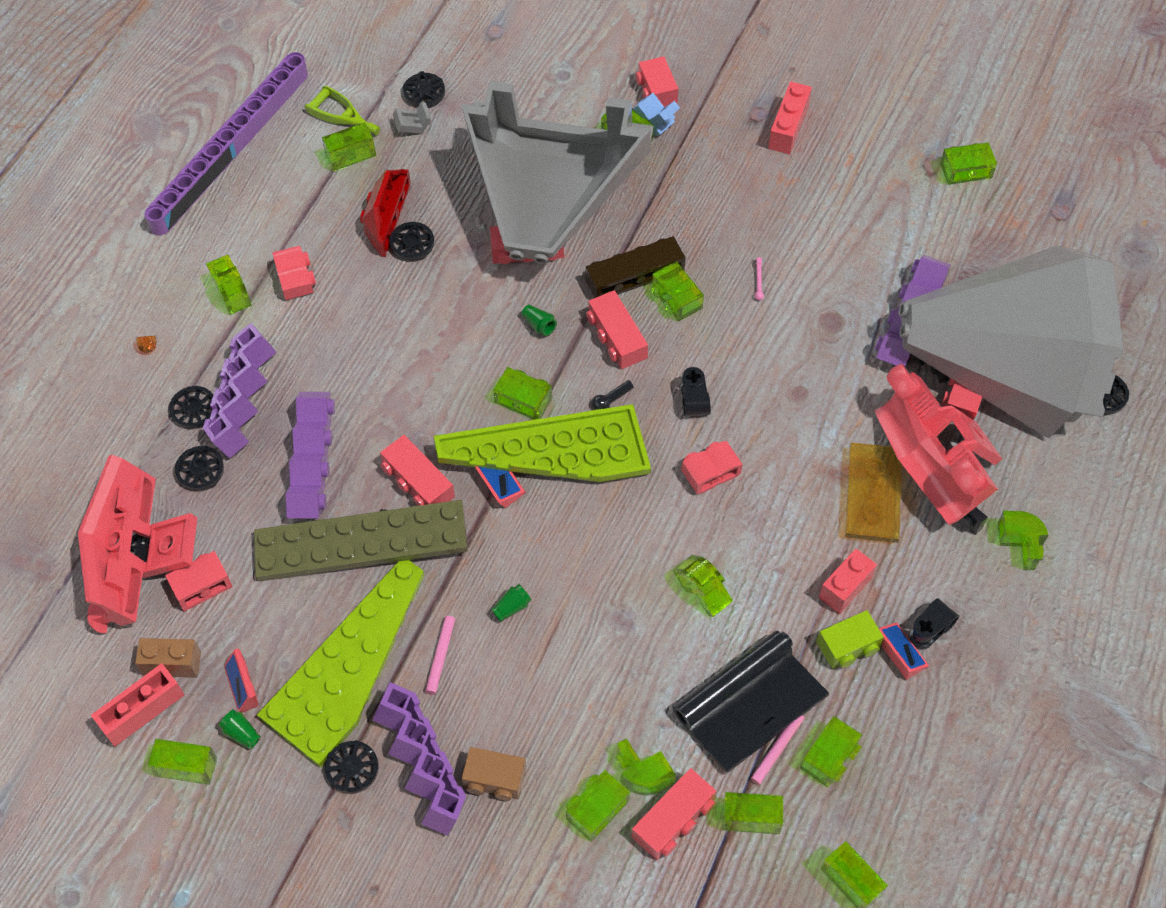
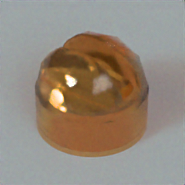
M156 335L136 337L138 349L144 353L154 351L157 345Z

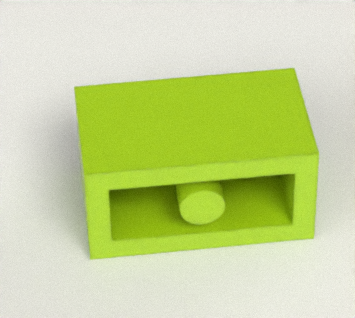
M866 610L819 631L816 642L830 667L834 669L839 666L841 668L848 667L856 661V658L863 655L870 657L880 650L884 637L870 613Z

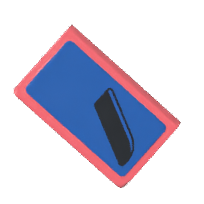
M475 467L498 503L503 507L507 508L526 493L513 472Z
M897 622L879 628L884 637L881 643L882 648L906 680L929 667L928 663Z
M237 648L226 661L224 668L238 712H245L258 707L259 702L245 659Z

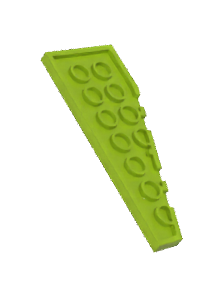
M633 404L433 436L438 463L596 482L651 473L650 462Z
M410 560L398 561L257 714L262 722L321 768L326 762L329 752L344 742L358 726L363 709L372 695L371 691L375 682L380 677L396 641L395 637L399 628L404 623L407 610L413 602L424 578V571Z

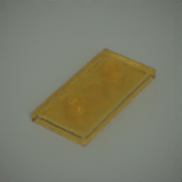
M850 443L846 538L898 543L902 464L891 446Z

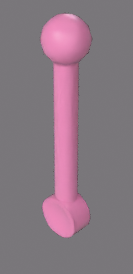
M762 257L756 258L757 292L755 293V299L758 301L764 298L761 276Z

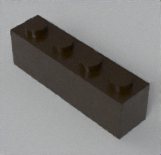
M674 236L666 239L663 238L652 244L639 246L634 250L623 254H616L611 258L595 261L585 266V280L594 298L613 290L619 295L684 272L686 257Z

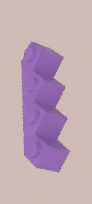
M926 255L921 256L920 260L915 259L911 272L914 273L913 279L908 285H903L899 298H902V302L942 288L951 264ZM899 306L896 311L892 309L887 321L891 325L889 331L884 337H879L875 350L878 351L876 358L896 366L903 364L906 367L912 354L903 349V342L900 337L902 317L899 316Z
M252 323L247 325L231 340L229 347L232 351L229 359H225L220 374L222 382L220 388L215 389L210 404L213 410L210 419H206L203 426L211 441L229 458L249 443L239 427L259 412L249 397L268 382L258 367L276 353L273 346Z
M300 392L296 397L297 423L292 429L294 454L289 460L290 487L286 492L287 518H319L322 511L326 509V494H324L325 479L329 477L327 457L328 447L332 445L330 425L331 415L335 414V400L331 399L330 392Z
M389 682L372 721L397 731L388 754L414 766L404 789L430 800L421 824L448 836L458 819L466 795L462 787H458L452 773L454 771L445 752H441L435 740L437 736L428 718L424 717L419 707L420 701L416 693Z

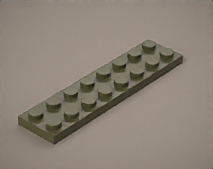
M462 500L254 529L255 574L258 581L468 552Z

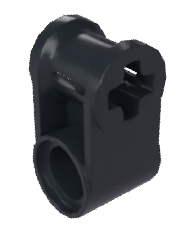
M689 367L682 374L681 392L684 416L710 415L711 404L705 375L701 369Z
M937 598L916 618L913 623V629L909 633V639L917 649H927L938 638L947 633L960 616L942 600Z

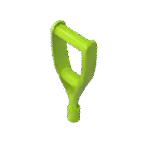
M326 85L322 87V90L309 104L304 106L309 114L329 123L361 126L375 135H378L381 130L379 126L366 122L345 96ZM329 96L343 104L347 109L339 116L322 111L318 107Z

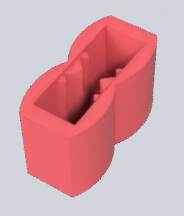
M299 245L272 252L285 300L314 293L312 285H316L313 270L308 271L306 267L311 265L307 251L302 253L301 246Z
M727 441L714 442L706 448V451L688 454L684 461H682L681 471L695 493L701 494L718 484L737 477L741 474L743 464Z

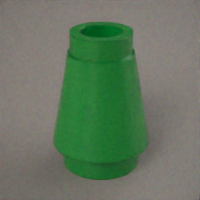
M530 304L526 305L521 312L522 317L539 335L548 336L553 333L557 326V321L553 314Z
M517 584L515 587L511 586L491 611L502 622L504 619L529 607L528 603L532 599L524 588Z
M232 709L223 717L218 725L222 729V734L247 747L249 750L261 739V736L257 734V731L241 711L237 712Z

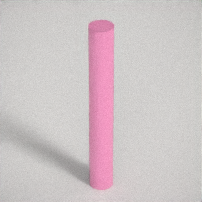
M445 616L425 690L430 695H435L455 623V618L452 616Z
M803 715L782 731L751 777L753 783L760 786L804 721Z

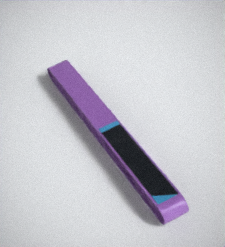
M299 52L289 53L146 208L144 215L150 231L154 235H164L170 231L306 80L308 71L303 54Z

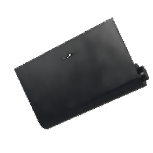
M774 631L673 706L674 713L679 721L726 773H729L794 721L829 696V692L792 655L791 646L793 642L785 632Z

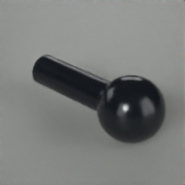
M628 379L608 394L594 396L590 404L591 409L610 408L612 402L634 388L633 384Z

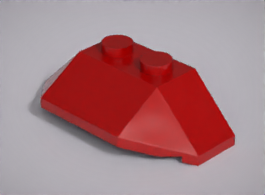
M409 169L386 170L375 182L372 192L368 193L366 210L361 212L360 223L363 224L365 235L381 257H386L391 233L397 226L411 185Z

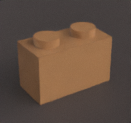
M140 638L135 664L143 676L162 663L172 677L197 678L201 651L193 639Z
M470 747L462 775L463 788H466L469 793L475 795H483L485 792L494 794L497 799L510 801L511 798L519 800L526 771V758Z

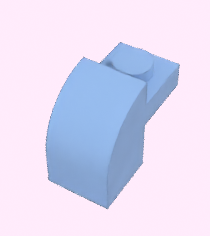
M651 93L632 108V117L637 124L654 126L652 135L658 136L675 122L674 113L680 107L675 101L664 107L655 94Z

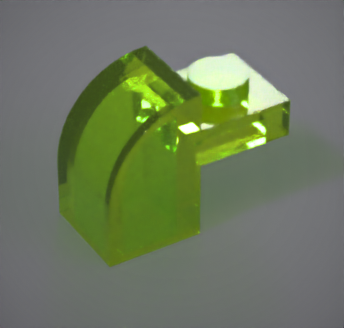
M228 254L206 263L207 269L217 286L220 298L229 315L252 306L243 280Z
M1003 510L998 521L1000 546H1021L1024 570H1035L1039 561L1043 560V545L1049 535L1045 524L1031 513Z
M691 555L672 570L685 592L693 593L697 596L708 616L714 617L733 602L723 585L725 579L707 559Z
M627 738L617 743L615 759L622 770L627 769L621 774V782L629 791L638 795H654L675 784L676 774L661 751L641 761Z

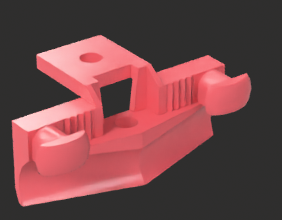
M898 364L886 376L895 393L884 406L874 412L898 460L944 520L951 525L962 519L998 490L974 453L993 465L1000 462L1002 457L976 421L952 405L941 407L922 378L914 372L909 374L903 364ZM953 422L965 440L946 451L937 436Z
M110 455L107 458L78 531L85 599L87 603H90L87 616L88 623L92 629L100 633H107L109 622H115L121 626L136 622L142 578H148L192 565L197 517L191 513L149 525L156 478L115 455ZM132 533L150 539L147 562L142 561L130 552Z

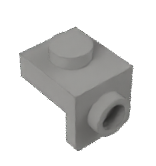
M421 102L417 111L396 108L393 113L398 132L423 134L427 125L431 122V113L428 111L426 102Z

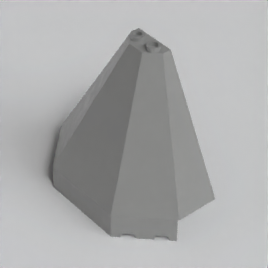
M490 81L485 102L473 101V105L461 103L466 126L504 248L510 252L509 257L515 260L527 258L533 259L537 263H547L548 258L556 255L651 152L650 144L654 126L632 123L631 100L607 97L606 115L608 130L519 118L514 86L508 83Z
M1056 245L901 303L899 316L902 317L900 337L902 338L903 349L972 392L983 396L982 398L1048 439L1066 421L1075 422L1082 414L1103 417L1105 412L1103 398L1105 393L1110 394L1116 375L1114 372H1111L1115 358H1121L1123 351L1115 274L1112 262L1088 254L1086 251Z

